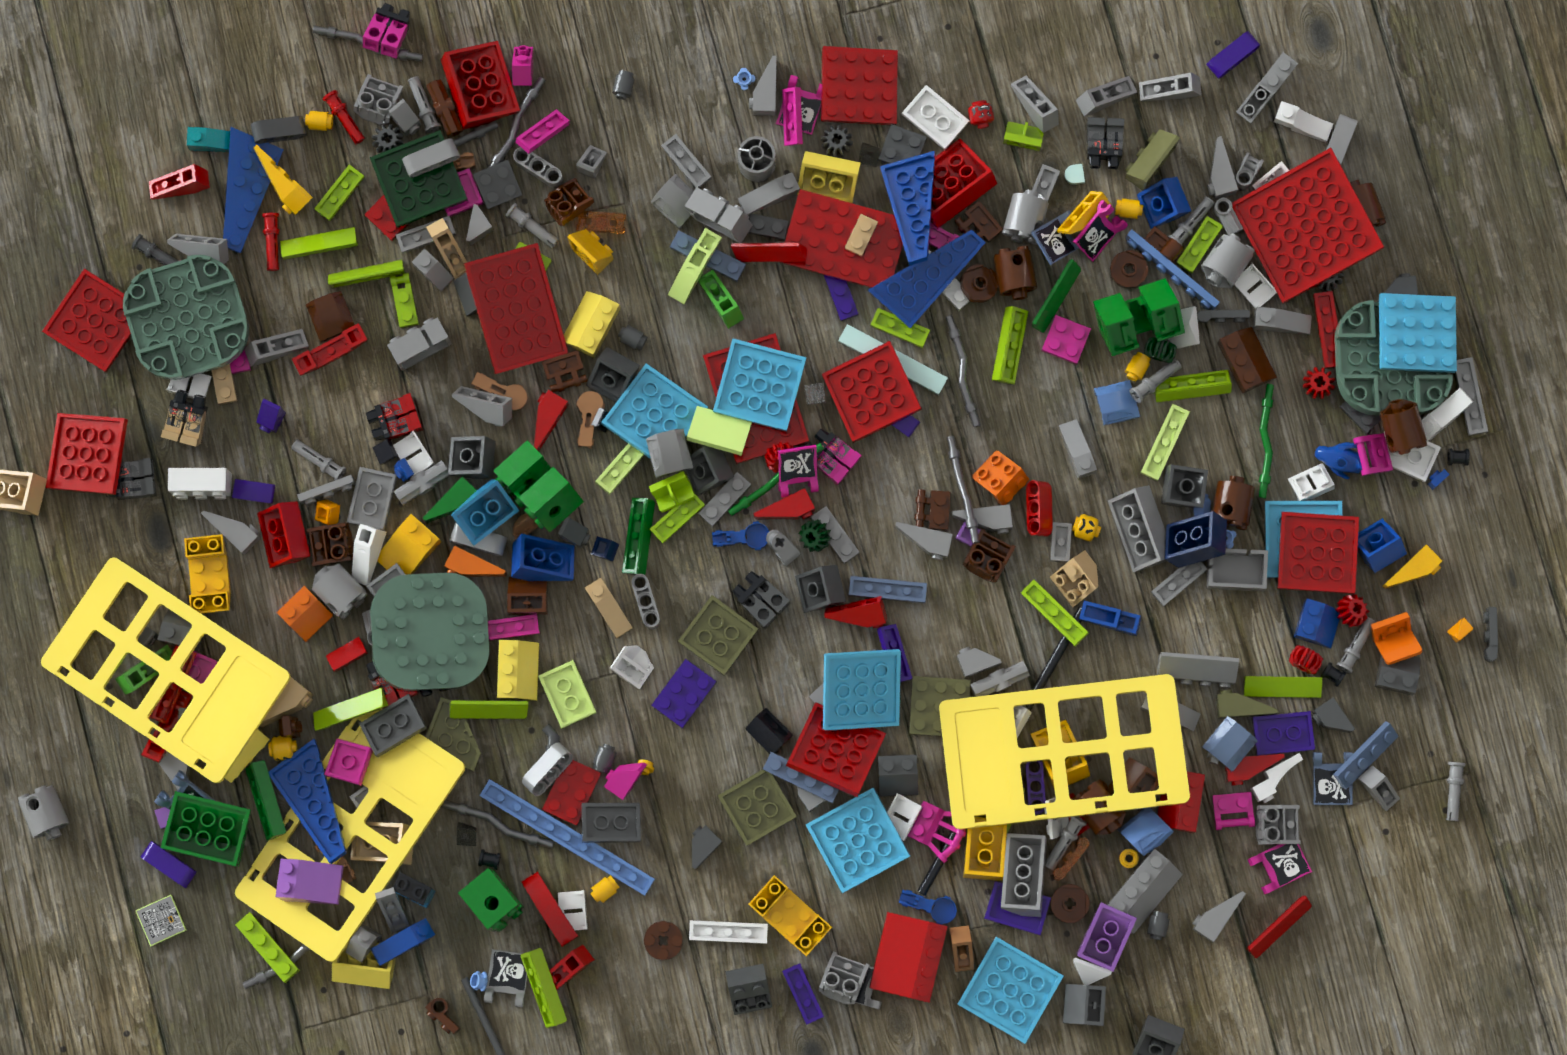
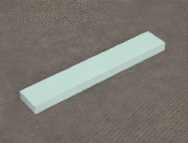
M848 324L838 342L860 354H864L884 344ZM895 350L908 379L939 395L948 377Z

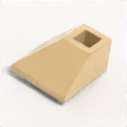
M1086 550L1073 557L1050 576L1072 607H1075L1098 588L1097 565Z

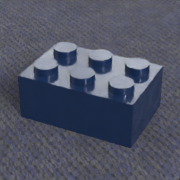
M1211 511L1167 524L1165 560L1180 568L1225 555L1227 520Z

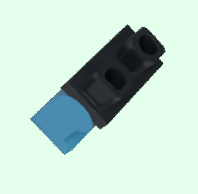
M401 872L393 885L397 894L409 900L411 899V901L425 908H428L436 892L431 887Z

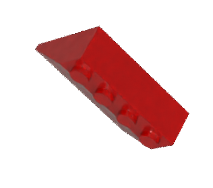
M498 41L444 53L441 63L462 130L484 125L520 112Z
M961 138L935 157L931 222L937 229L998 184L992 170Z
M887 912L869 988L930 1003L948 926Z

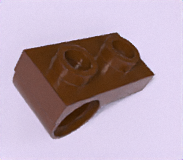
M1155 226L1144 238L1172 263L1184 251L1180 243L1166 236Z
M288 715L282 716V719L278 720L280 736L300 737L302 723L298 721V718Z
M436 998L425 1007L428 1010L426 1014L434 1021L438 1019L442 1023L440 1027L448 1034L451 1032L456 1034L460 1030V1027L446 1015L449 1011L447 1000ZM438 1001H442L445 1005V1009L440 1013L435 1010V1004Z

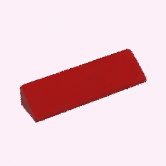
M800 243L731 244L736 259L741 262L806 261L807 248Z
M175 646L170 659L172 658V656L174 655L179 646ZM192 652L182 667V671L187 675L197 653ZM172 683L149 718L168 725L182 688Z
M1305 895L1301 896L1246 947L1254 958H1258L1312 907L1308 898Z

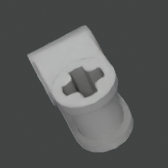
M1249 152L1246 153L1235 176L1238 190L1243 191L1250 187L1264 160H1258L1250 156ZM1239 177L1247 178L1248 182H1240Z
M771 530L767 533L766 541L786 567L801 555L798 549L780 531Z

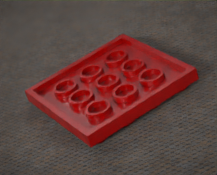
M823 46L821 121L896 125L898 50Z
M84 268L42 332L107 373L131 337L123 311L124 293Z
M891 341L822 374L853 443L922 410Z
M57 413L45 488L116 495L128 420L115 417Z
M1281 512L1277 589L1355 594L1359 517Z
M815 702L786 766L858 797L886 733L873 727L825 731L823 729V705Z

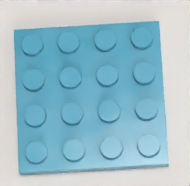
M1380 293V369L1455 373L1457 371L1456 297Z
M733 338L713 412L787 432L807 357Z
M646 363L601 424L650 458L646 438L674 429H684L686 438L696 407L700 406L708 409V406Z
M1342 501L1264 502L1265 550H1268L1267 578H1278L1281 512L1342 516Z
M899 649L824 654L823 729L825 731L899 726L901 651Z
M871 788L858 797L806 824L842 893L911 856L875 788Z
M995 937L957 1005L1026 1044L1064 976L1000 938Z

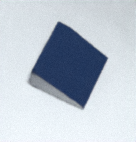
M597 536L591 555L608 561H614L619 544Z

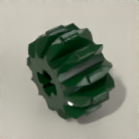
M1151 337L1145 344L1144 354L1160 362L1172 363L1176 355L1177 346L1166 340L1158 342L1156 338Z
M817 519L809 520L801 526L802 530L798 534L802 536L799 541L805 543L803 548L809 547L810 552H820L828 547V541L832 537L828 535L831 530L826 529L827 523L822 524L821 520Z

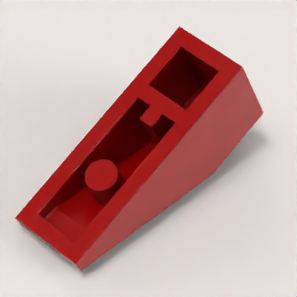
M196 164L149 181L150 199L152 200L195 194L210 188L208 170Z
M550 390L546 393L543 392L538 399L539 405L534 447L538 451H540L569 405L568 401Z
M804 488L753 513L755 519L802 518L805 520L813 516L812 512L815 511V507Z
M882 596L826 608L824 613L827 619L867 628L882 627L887 621Z
M1284 754L1244 757L1232 772L1225 766L1226 783L1231 782V786L1243 785V781H1247L1285 758Z
M584 945L572 950L549 970L556 990L560 989L595 960Z

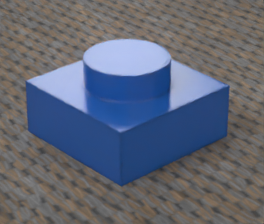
M405 458L399 460L394 465L396 476L399 479L401 478L403 482L409 480L414 475Z
M1445 469L1441 472L1437 470L1429 477L1431 482L1427 485L1433 490L1450 474Z

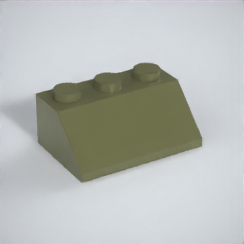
M1161 129L1157 133L1153 132L1147 140L1149 142L1147 147H1142L1137 153L1138 159L1136 162H1130L1125 169L1127 172L1125 179L1142 191L1145 190L1177 147L1180 137Z

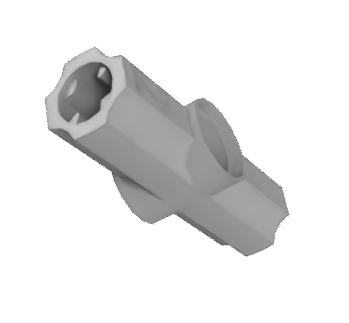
M441 460L426 471L418 472L410 478L409 482L393 492L401 504L405 505L417 496L428 493L435 487L434 485L449 477L448 469Z
M1024 661L1006 669H999L989 674L988 677L970 684L975 697L986 696L1011 687L1012 684L1026 679L1030 674Z

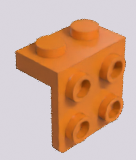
M995 451L972 476L974 481L989 491L1000 505H1006L1010 502L1013 496L1029 480L1023 469L1000 451Z
M1407 612L1371 624L1372 639L1387 665L1422 653V648L1411 630L1410 616Z

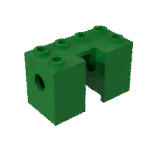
M1166 278L1138 287L1140 297L1124 301L1121 293L1093 301L1099 332L1112 356L1140 348L1136 335L1152 330L1158 342L1185 333L1179 301Z
M528 440L493 470L498 476L495 480H498L502 487L506 486L504 488L506 493L510 497L514 495L516 498L513 500L519 507L525 506V513L541 529L545 527L549 532L555 529L584 502L571 484L554 467L551 468L541 453Z
M487 868L458 892L487 930L493 932L502 931L508 925L506 922L509 919L513 918L515 920L523 913L522 909L524 906L499 875L490 868ZM498 899V907L492 910V902Z

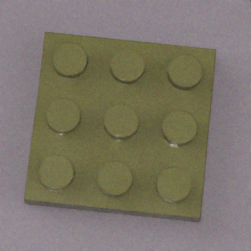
M711 595L678 642L725 676L759 629Z
M913 676L909 734L942 736L939 712L940 703L944 700L969 698L971 680Z
M763 769L718 795L746 846L797 817L774 776Z

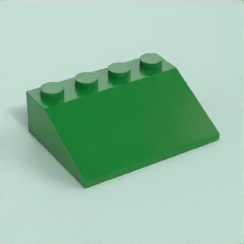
M175 791L160 848L239 867L251 810Z

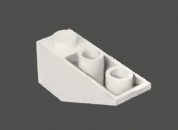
M360 524L354 541L352 577L358 583L366 586L371 582L387 532Z

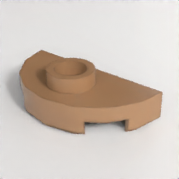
M525 513L516 520L513 526V536L516 540L521 533L528 535L539 526Z

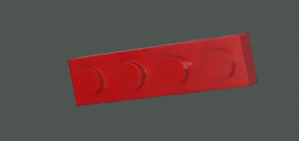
M1333 291L1314 293L1313 300L1324 368H1336L1334 337L1338 321Z

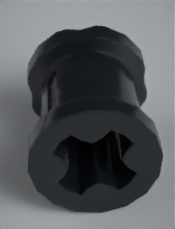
M1449 448L1447 453L1448 465L1464 464V466H1468L1470 459L1469 449L1459 451Z
M1329 662L1321 677H1326L1335 683L1334 685L1337 687L1343 680L1346 672H1341Z
M482 849L478 866L485 865L498 870L501 853H488Z

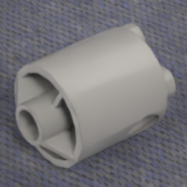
M753 136L742 142L738 149L740 173L748 180L755 182L766 181L773 174L776 166V153L774 146L769 140L764 137Z
M1025 190L1024 193H1014L1002 234L1012 237L1011 240L1014 242L1022 243L1025 240L1030 244L1038 245L1031 232L1043 226L1049 203L1040 193L1033 190Z
M1233 233L1230 236L1222 235L1201 265V270L1205 273L1206 280L1215 287L1232 288L1255 252L1251 246L1242 244L1240 242L1241 239Z
M340 564L325 566L314 577L312 591L342 620L348 617L353 607L358 608L365 601L364 598L367 596L366 590Z
M53 785L38 787L35 789L34 794H24L18 797L19 806L34 839L45 836L47 841L53 840L62 835L60 829L69 825L70 822Z

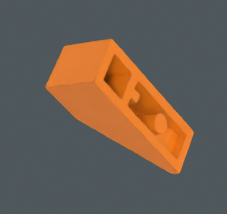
M456 546L453 547L444 565L448 569L447 573H456L465 577H499L507 575L506 570Z

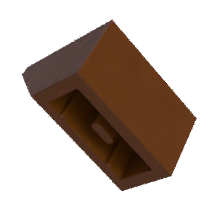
M509 577L507 613L509 615H548V581H526Z
M1131 757L1125 762L1128 792L1154 791L1158 786L1157 774ZM1113 780L1108 786L1112 793H1114Z

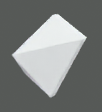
M1078 958L1073 959V964L1084 985H1090L1112 973V971Z

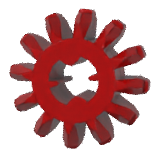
M1314 367L1313 372L1307 371L1308 377H1303V381L1307 383L1303 384L1302 387L1305 389L1309 388L1306 394L1309 395L1312 392L1313 399L1317 397V394L1320 399H1323L1324 394L1329 396L1331 394L1330 390L1335 388L1333 384H1330L1335 381V378H1329L1332 372L1329 371L1325 374L1324 367L1321 368L1320 372L1317 367ZM1318 379L1321 380L1320 383L1323 384L1320 387H1318L1316 383Z
M780 441L777 445L773 444L772 448H767L765 461L769 470H772L774 473L779 471L778 451L794 448L793 445H790L788 442L783 444Z
M1357 594L1346 595L1337 603L1339 606L1335 610L1339 612L1337 618H1341L1342 624H1347L1348 627H1358L1368 619L1366 615L1370 612L1366 609L1368 603H1363V597L1358 598Z
M1300 645L1293 649L1289 658L1292 666L1308 674H1316L1323 661L1320 654Z

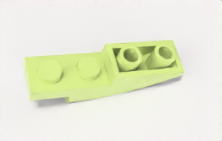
M707 228L704 229L680 269L668 296L682 304L686 303L702 276L703 270L722 240L721 236Z

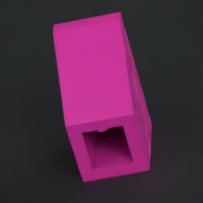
M525 45L514 47L512 60L513 86H532L533 47Z

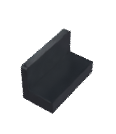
M767 708L760 712L745 728L769 754L771 752L776 753L793 736Z

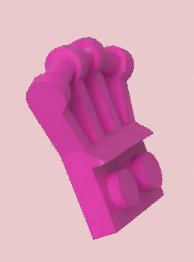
M923 801L921 804L922 809L907 837L930 847L940 860L945 863L952 853L957 849L959 850L960 842L967 834L966 829L958 830L943 821L944 817L952 818L950 811H944ZM940 826L956 833L953 841L937 834ZM935 838L949 845V847L941 853L932 841Z

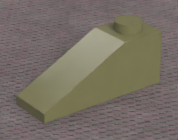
M1222 690L1220 694L1216 695L1218 719H1225L1227 716L1239 718L1276 715L1278 713L1277 709L1239 693H1232V690Z

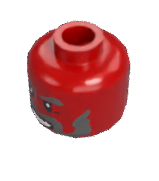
M986 100L973 102L972 106L968 108L970 124L977 126L978 129L988 128L989 123L994 121L992 105L987 103Z

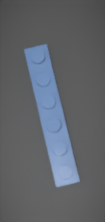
M1131 229L1125 238L1131 248H1137L1142 252L1147 261L1150 262L1152 260L1156 264V268L1164 274L1166 272L1171 276L1170 279L1179 286L1181 284L1186 288L1185 292L1192 298H1198L1201 301L1200 304L1205 309L1215 310L1220 303L1215 297Z

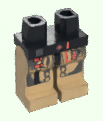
M178 390L174 399L170 401L161 437L173 441L180 440V443L196 447L201 444L208 407L205 406L206 396L196 394L192 403L187 401L189 392Z

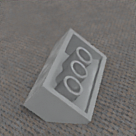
M1150 486L1134 488L1108 500L1132 571L1137 572L1165 562L1166 531Z
M1161 652L1158 656L1157 675L1169 674L1174 680L1181 681L1180 684L1184 685L1200 682V686H1211V683L1219 684V687L1231 688V685L1236 683L1239 658Z
M1007 833L1001 909L1020 916L1041 917L1047 847L1046 835Z
M1154 848L1107 905L1137 918L1131 931L1134 934L1183 874Z

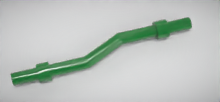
M1273 384L1266 385L1265 398L1262 399L1261 404L1263 410L1259 430L1265 450L1263 471L1259 477L1260 490L1258 498L1266 499L1268 484L1271 482L1270 469L1273 450L1267 427L1270 409L1273 408L1274 402L1272 400Z
M821 443L816 445L818 454L824 447ZM779 472L748 497L744 496L741 498L739 503L728 510L730 515L733 516L742 509H747L752 505V502L770 491L779 482Z

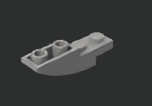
M1283 52L1236 113L1252 123L1284 84L1298 63Z

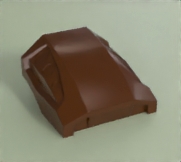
M574 178L560 185L556 190L551 191L548 194V198L544 199L550 215L558 225L565 226L566 223L594 203V199L587 195L578 184L577 179Z
M341 291L327 294L306 304L320 342L341 334L344 330L355 325Z
M348 523L323 525L307 529L313 556L312 567L353 561L354 544Z
M982 528L978 534L980 542L972 545L962 565L982 579L996 583L1016 546H1011L985 532V529Z

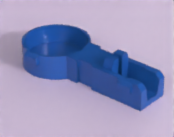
M755 521L745 530L737 532L718 530L712 532L713 547L742 543V545L747 544L752 549L761 550L768 544L766 535L769 530L759 521Z
M902 890L898 902L902 906L925 910L931 914V917L937 924L941 925L947 924L955 918L957 908L951 897L945 896L936 900H929L912 893L913 891Z

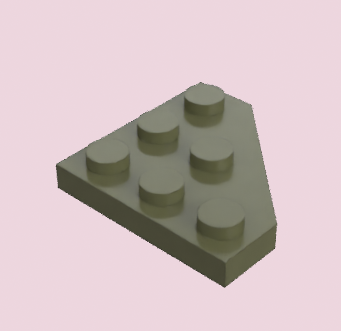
M441 697L425 737L462 761L466 769L475 772L481 757V751L467 719L450 718L449 704L451 700Z

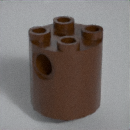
M1359 180L1350 182L1373 226L1379 227L1386 224V217L1373 183L1360 184Z
M1020 246L1017 250L1010 251V248H1004L994 255L993 259L1000 295L1012 296V299L1015 301L1028 298L1027 293L1037 289L1031 250H1029L1028 246Z
M1405 399L1389 402L1387 408L1380 412V418L1390 452L1399 451V454L1403 455L1410 453L1412 448L1427 446V439L1417 403Z
M1230 476L1229 481L1217 482L1213 511L1227 520V528L1230 525L1236 526L1238 530H1247V526L1250 523L1255 487L1245 484V478L1239 476Z
M1099 779L1087 787L1089 791L1084 790L1078 793L1072 800L1112 796L1113 793L1105 781ZM1106 801L1095 802L1096 809L1107 807ZM1105 812L1083 815L1082 817L1095 835L1111 834L1122 826L1127 812Z

